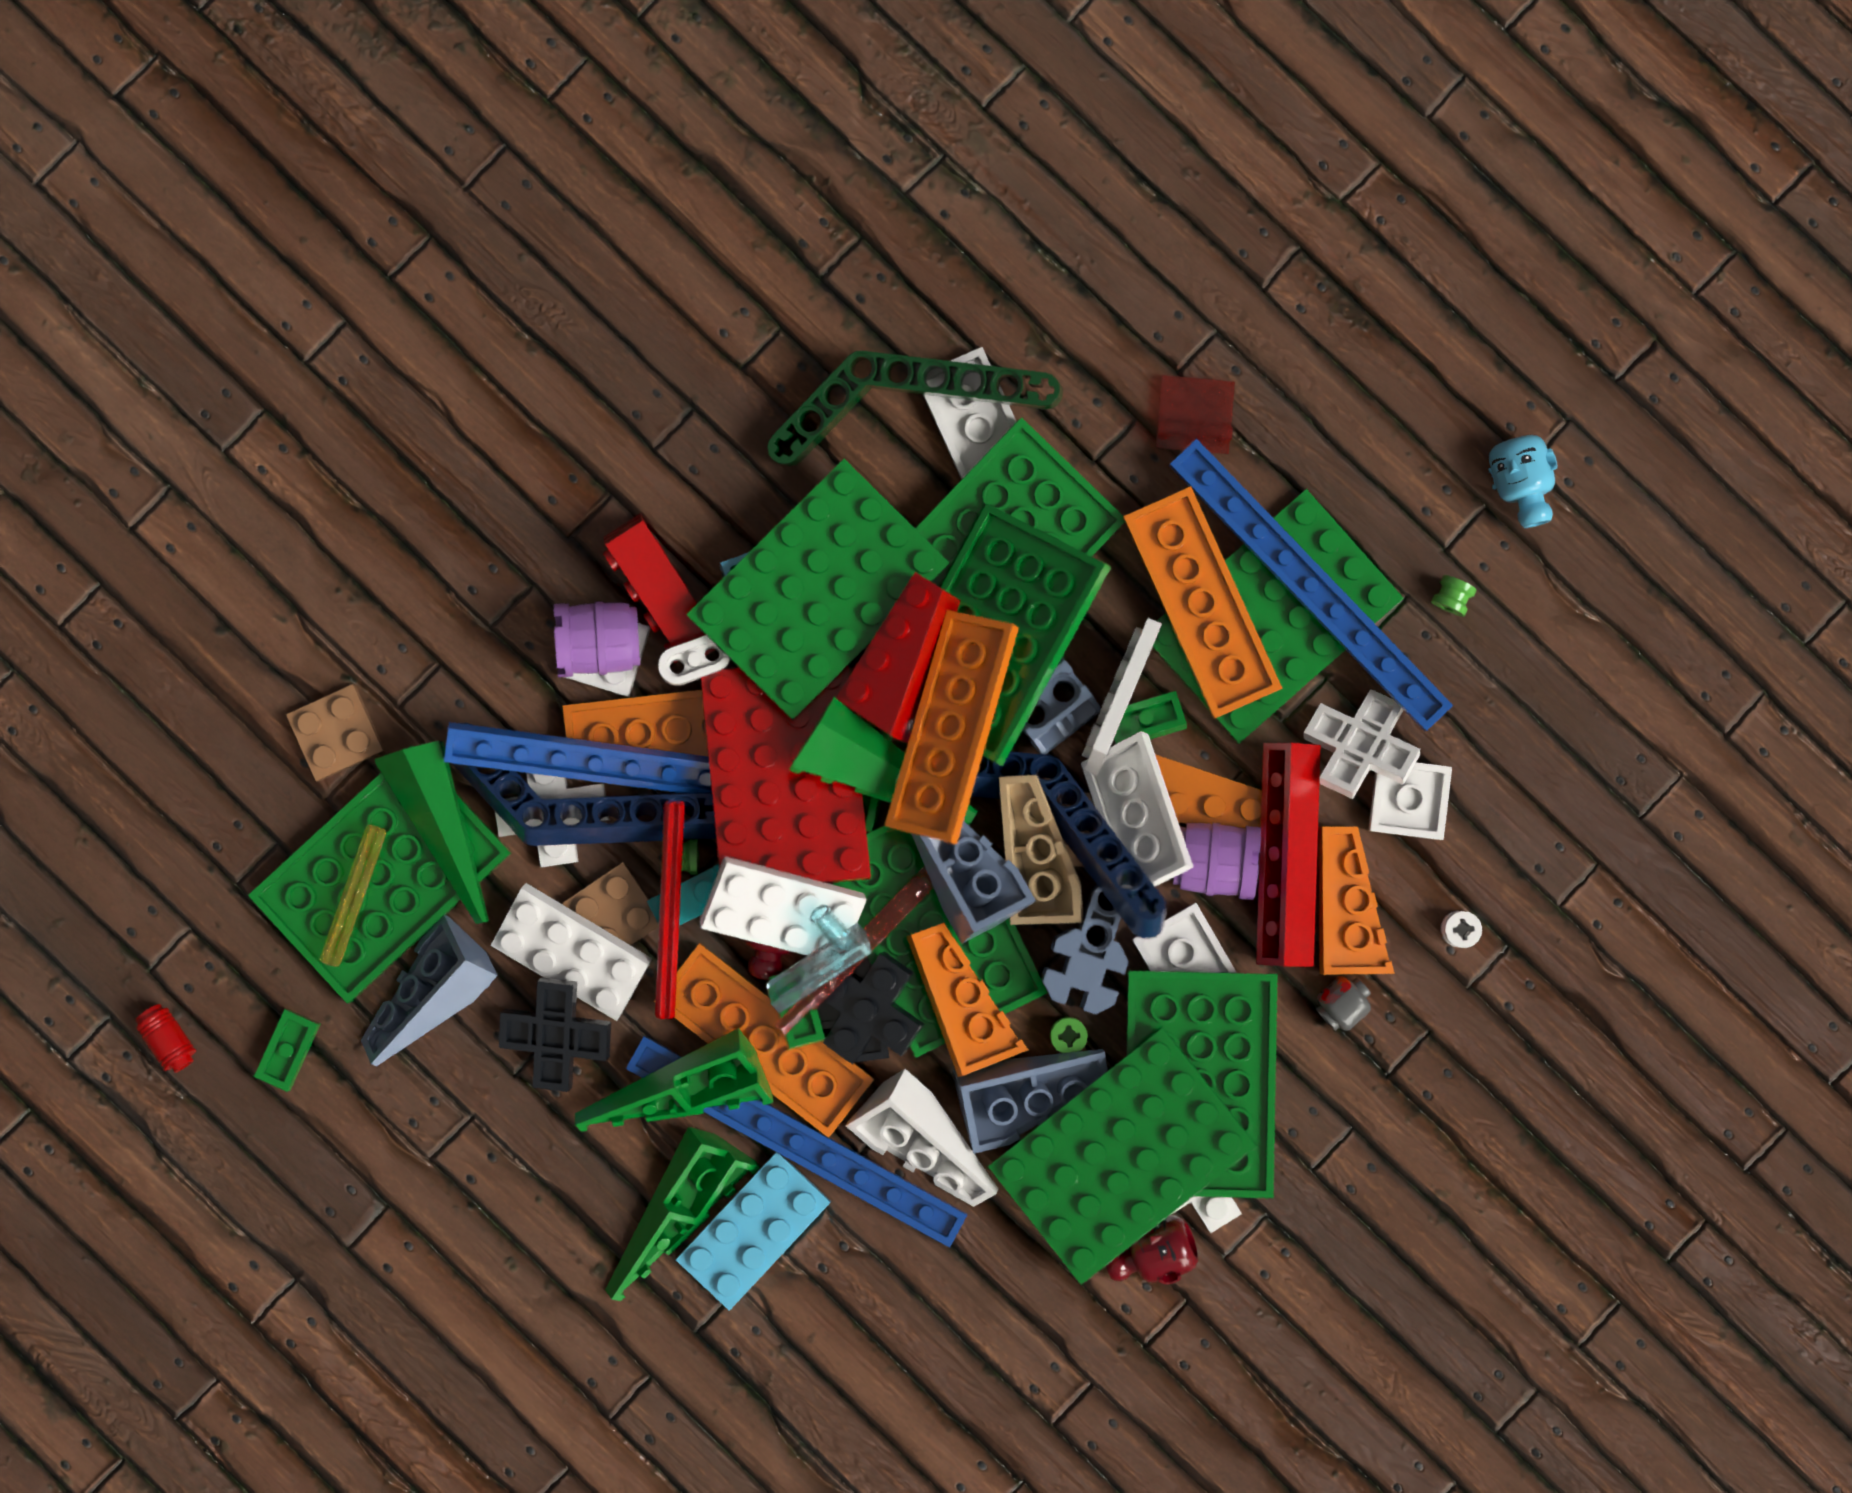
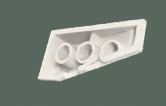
M906 1069L884 1081L846 1124V1127L872 1150L881 1155L888 1151L905 1161L904 1168L911 1172H914L917 1168L934 1177L933 1181L936 1186L973 1207L996 1195L998 1187L933 1093Z

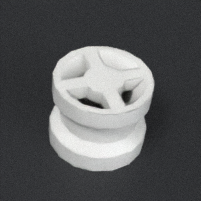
M1454 911L1444 917L1440 931L1442 938L1453 947L1467 948L1479 941L1482 935V926L1476 915L1465 911Z

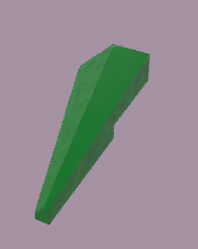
M834 697L820 715L789 770L797 774L805 771L821 776V781L829 784L834 781L855 787V792L891 803L905 753ZM969 804L965 814V822L968 825L978 812Z
M434 741L376 758L375 763L475 924L488 922L489 919L464 815L460 812L449 763L444 762V742Z
M737 1028L576 1112L575 1126L583 1132L588 1130V1125L612 1122L613 1127L623 1126L625 1119L645 1117L647 1122L699 1115L704 1113V1108L728 1105L729 1110L739 1109L741 1102L761 1100L763 1105L773 1103V1094L755 1048L741 1030Z
M688 1127L605 1289L612 1300L622 1301L625 1298L623 1291L639 1276L645 1279L651 1273L650 1265L664 1252L670 1255L710 1217L708 1210L724 1195L730 1198L736 1192L734 1185L748 1172L754 1175L759 1170L760 1165L757 1161L714 1133Z

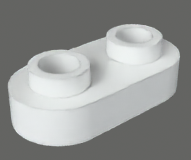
M703 636L666 650L659 660V673L668 684L679 686L723 670L728 665L730 659L707 636ZM708 649H716L719 653V658L715 661L706 659L705 652ZM674 661H680L684 665V670L679 674L673 673L670 670V665Z

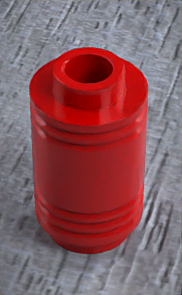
M161 1004L154 1005L135 1019L138 1024L136 1027L137 1031L164 1071L173 1069L177 1073L193 1063L194 1060L191 1056L196 1052V1049L167 1007L163 1008Z

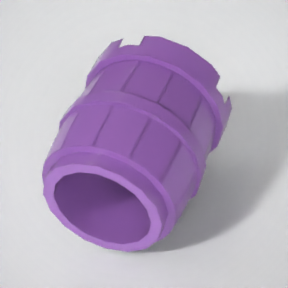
M603 601L569 606V603L554 604L558 677H573V673L607 675V673L633 670V666H640L637 607H629V603H603Z
M1214 822L1212 824L1186 823V827L1180 826L1193 868L1173 877V885H1180L1182 890L1205 893L1208 896H1213V894L1239 895V899L1254 900L1259 868L1258 857L1261 845V827L1246 826L1243 829L1220 825V823Z

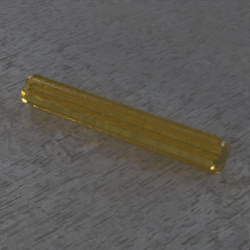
M367 825L320 956V961L326 965L338 967L343 959L386 836V830L381 827Z

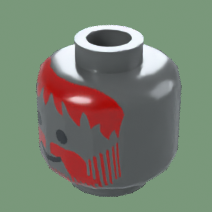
M1338 976L1318 994L1317 1002L1319 1006L1316 1008V1011L1335 1031L1339 1027L1342 1030L1349 1031L1371 1011V1005L1367 1000L1371 992L1357 977L1350 981L1344 976Z

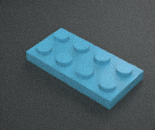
M776 1152L676 1258V1261L730 1311L831 1203V1200L783 1155Z

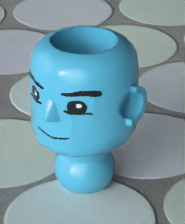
M1537 435L1516 437L1494 446L1489 454L1491 466L1489 472L1494 480L1493 489H1497L1499 496L1508 503L1518 502L1519 512L1517 515L1522 527L1532 528L1550 522L1553 512L1550 505L1545 502L1544 494L1550 492L1555 486L1554 470L1557 469L1558 465L1553 450L1551 448L1547 449L1545 442Z

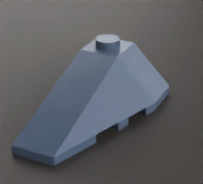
M965 818L957 845L912 834L941 907L961 944L992 929L1036 901L1018 868L1010 860L1005 861L991 847L992 843L986 837H980L965 822Z
M444 915L420 939L414 949L418 956L408 972L401 971L396 980L400 985L391 1001L382 1003L361 1039L368 1059L374 1066H378L474 1002L498 976L487 952L447 915Z
M1098 1049L1005 1059L958 1077L956 1070H952L960 1109L973 1153L1008 1146L1021 1139L1019 1135L1036 1125L1042 1124L1108 1071L1104 1050Z

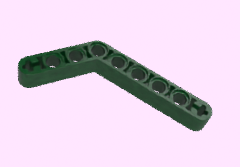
M855 351L837 367L774 433L768 442V452L774 461L784 466L791 467L799 464L871 388L1039 409H1051L1057 406L1062 399L1063 388L1052 374L1046 372L870 351ZM861 360H869L872 364L871 373L865 378H857L854 371L856 364ZM898 364L906 365L908 368L907 378L900 383L892 382L890 373L893 367ZM935 368L943 369L945 374L943 383L938 387L928 386L926 379L928 373ZM970 373H978L981 377L980 387L973 392L965 391L963 388L965 376ZM1007 377L1016 378L1018 382L1017 391L1011 396H1003L999 392L1000 382ZM1025 379H1030L1028 384L1034 388H1043L1044 382H1048L1049 386L1054 389V393L1047 394L1046 400H1042V397L1037 392L1027 391L1028 399H1023L1026 393ZM838 386L844 387L846 390L844 402L840 405H832L829 400L831 390ZM810 413H818L821 419L819 428L813 432H807L804 427L806 416ZM794 429L807 438L805 443L802 440L796 439L798 436L792 433ZM796 439L790 447L793 454L791 456L781 455L784 451L780 446L782 442L785 441L790 444Z

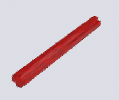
M669 800L664 805L655 1016L659 1019H673L676 1007L685 810L684 802L679 800Z

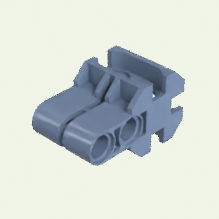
M1063 657L1035 705L1043 709L1045 713L1044 720L1038 725L1026 722L1022 732L1039 754L1046 755L1100 713L1101 707L1087 687L1083 686L1075 676L1073 669ZM1061 683L1069 684L1074 690V697L1068 702H1060L1055 699L1053 690L1057 685Z
M1098 885L1094 886L1088 895L1083 910L1084 922L1079 923L1078 929L1072 927L1053 938L1050 949L1067 955L1062 972L1044 966L1041 980L1053 1001L1066 1004L1070 989L1074 987L1084 991L1079 1007L1093 1014H1097L1115 1005L1119 993L1112 988L1101 985L1106 969L1125 974L1128 960L1120 944L1114 941L1121 916L1114 907L1108 910L1100 908L1097 900L1102 890ZM1100 925L1104 930V938L1099 944L1090 945L1086 939V932L1091 926Z

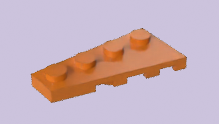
M1156 755L1178 823L1212 824L1214 822L1220 823V825L1245 828L1246 826L1261 827L1262 790Z
M1318 827L1319 974H1395L1385 945L1387 940L1384 929L1380 926L1376 910L1378 905L1375 893L1371 890L1368 878L1369 869L1358 827Z
M945 923L907 936L958 1077L1028 1050L1023 1041L1017 1038L1009 1026L1011 1023L1004 1012L999 1011L988 993L990 991L984 982L978 979L970 967V961Z

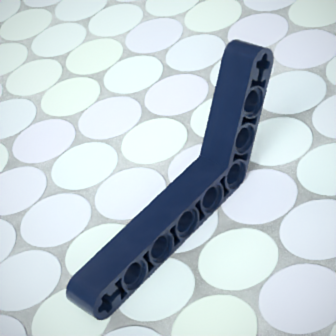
M452 763L521 841L527 845L663 841L664 805L669 800L684 802V814L691 816L689 820L684 821L683 840L716 839L712 793L541 799L516 771L494 769L496 771L491 774H482L480 771L486 767ZM511 793L519 796L514 800L502 798L504 795ZM700 814H704V819H700ZM650 815L654 819L650 822H642L638 820V817ZM610 816L616 818L617 821L608 824L600 819ZM567 818H576L580 821L574 825L563 823ZM532 819H537L542 822L540 825L534 827L525 824L527 821Z
M1010 752L1003 766L982 755L971 797L1001 799L999 777L1005 775H1037L1061 837L1130 930L1136 936L1143 939H1151L1158 936L1164 926L1166 902L1163 896L1062 762L1051 755ZM1081 831H1089L1091 833H1082ZM1101 858H1109L1112 860L1104 861ZM1129 885L1133 888H1123L1121 886Z

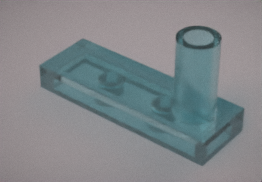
M821 905L811 913L810 921L824 935L828 942L766 983L771 1005L779 1014L871 953L866 932L858 922L847 928L827 905Z

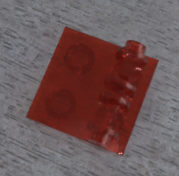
M1162 375L1156 448L1184 451L1197 438L1210 453L1229 454L1233 433L1231 422L1235 382Z

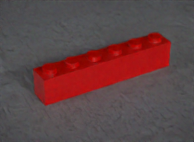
M1263 743L1256 965L1314 967L1321 745Z

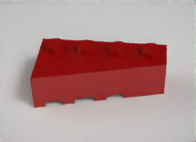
M638 514L603 537L608 550L603 552V555L614 571L622 569L628 579L623 585L634 602L641 599L648 609V612L643 614L654 633L661 630L669 641L663 645L665 650L706 636L687 617V613L698 604L689 592L688 587L675 567L670 563L658 540L648 529L647 523L641 514ZM713 648L708 649V650L705 652V656L708 655V654H710L711 652H713V651L716 650V649H713Z
M915 572L836 699L889 735L908 744L912 733L911 728L918 712L946 611L957 612L961 600Z

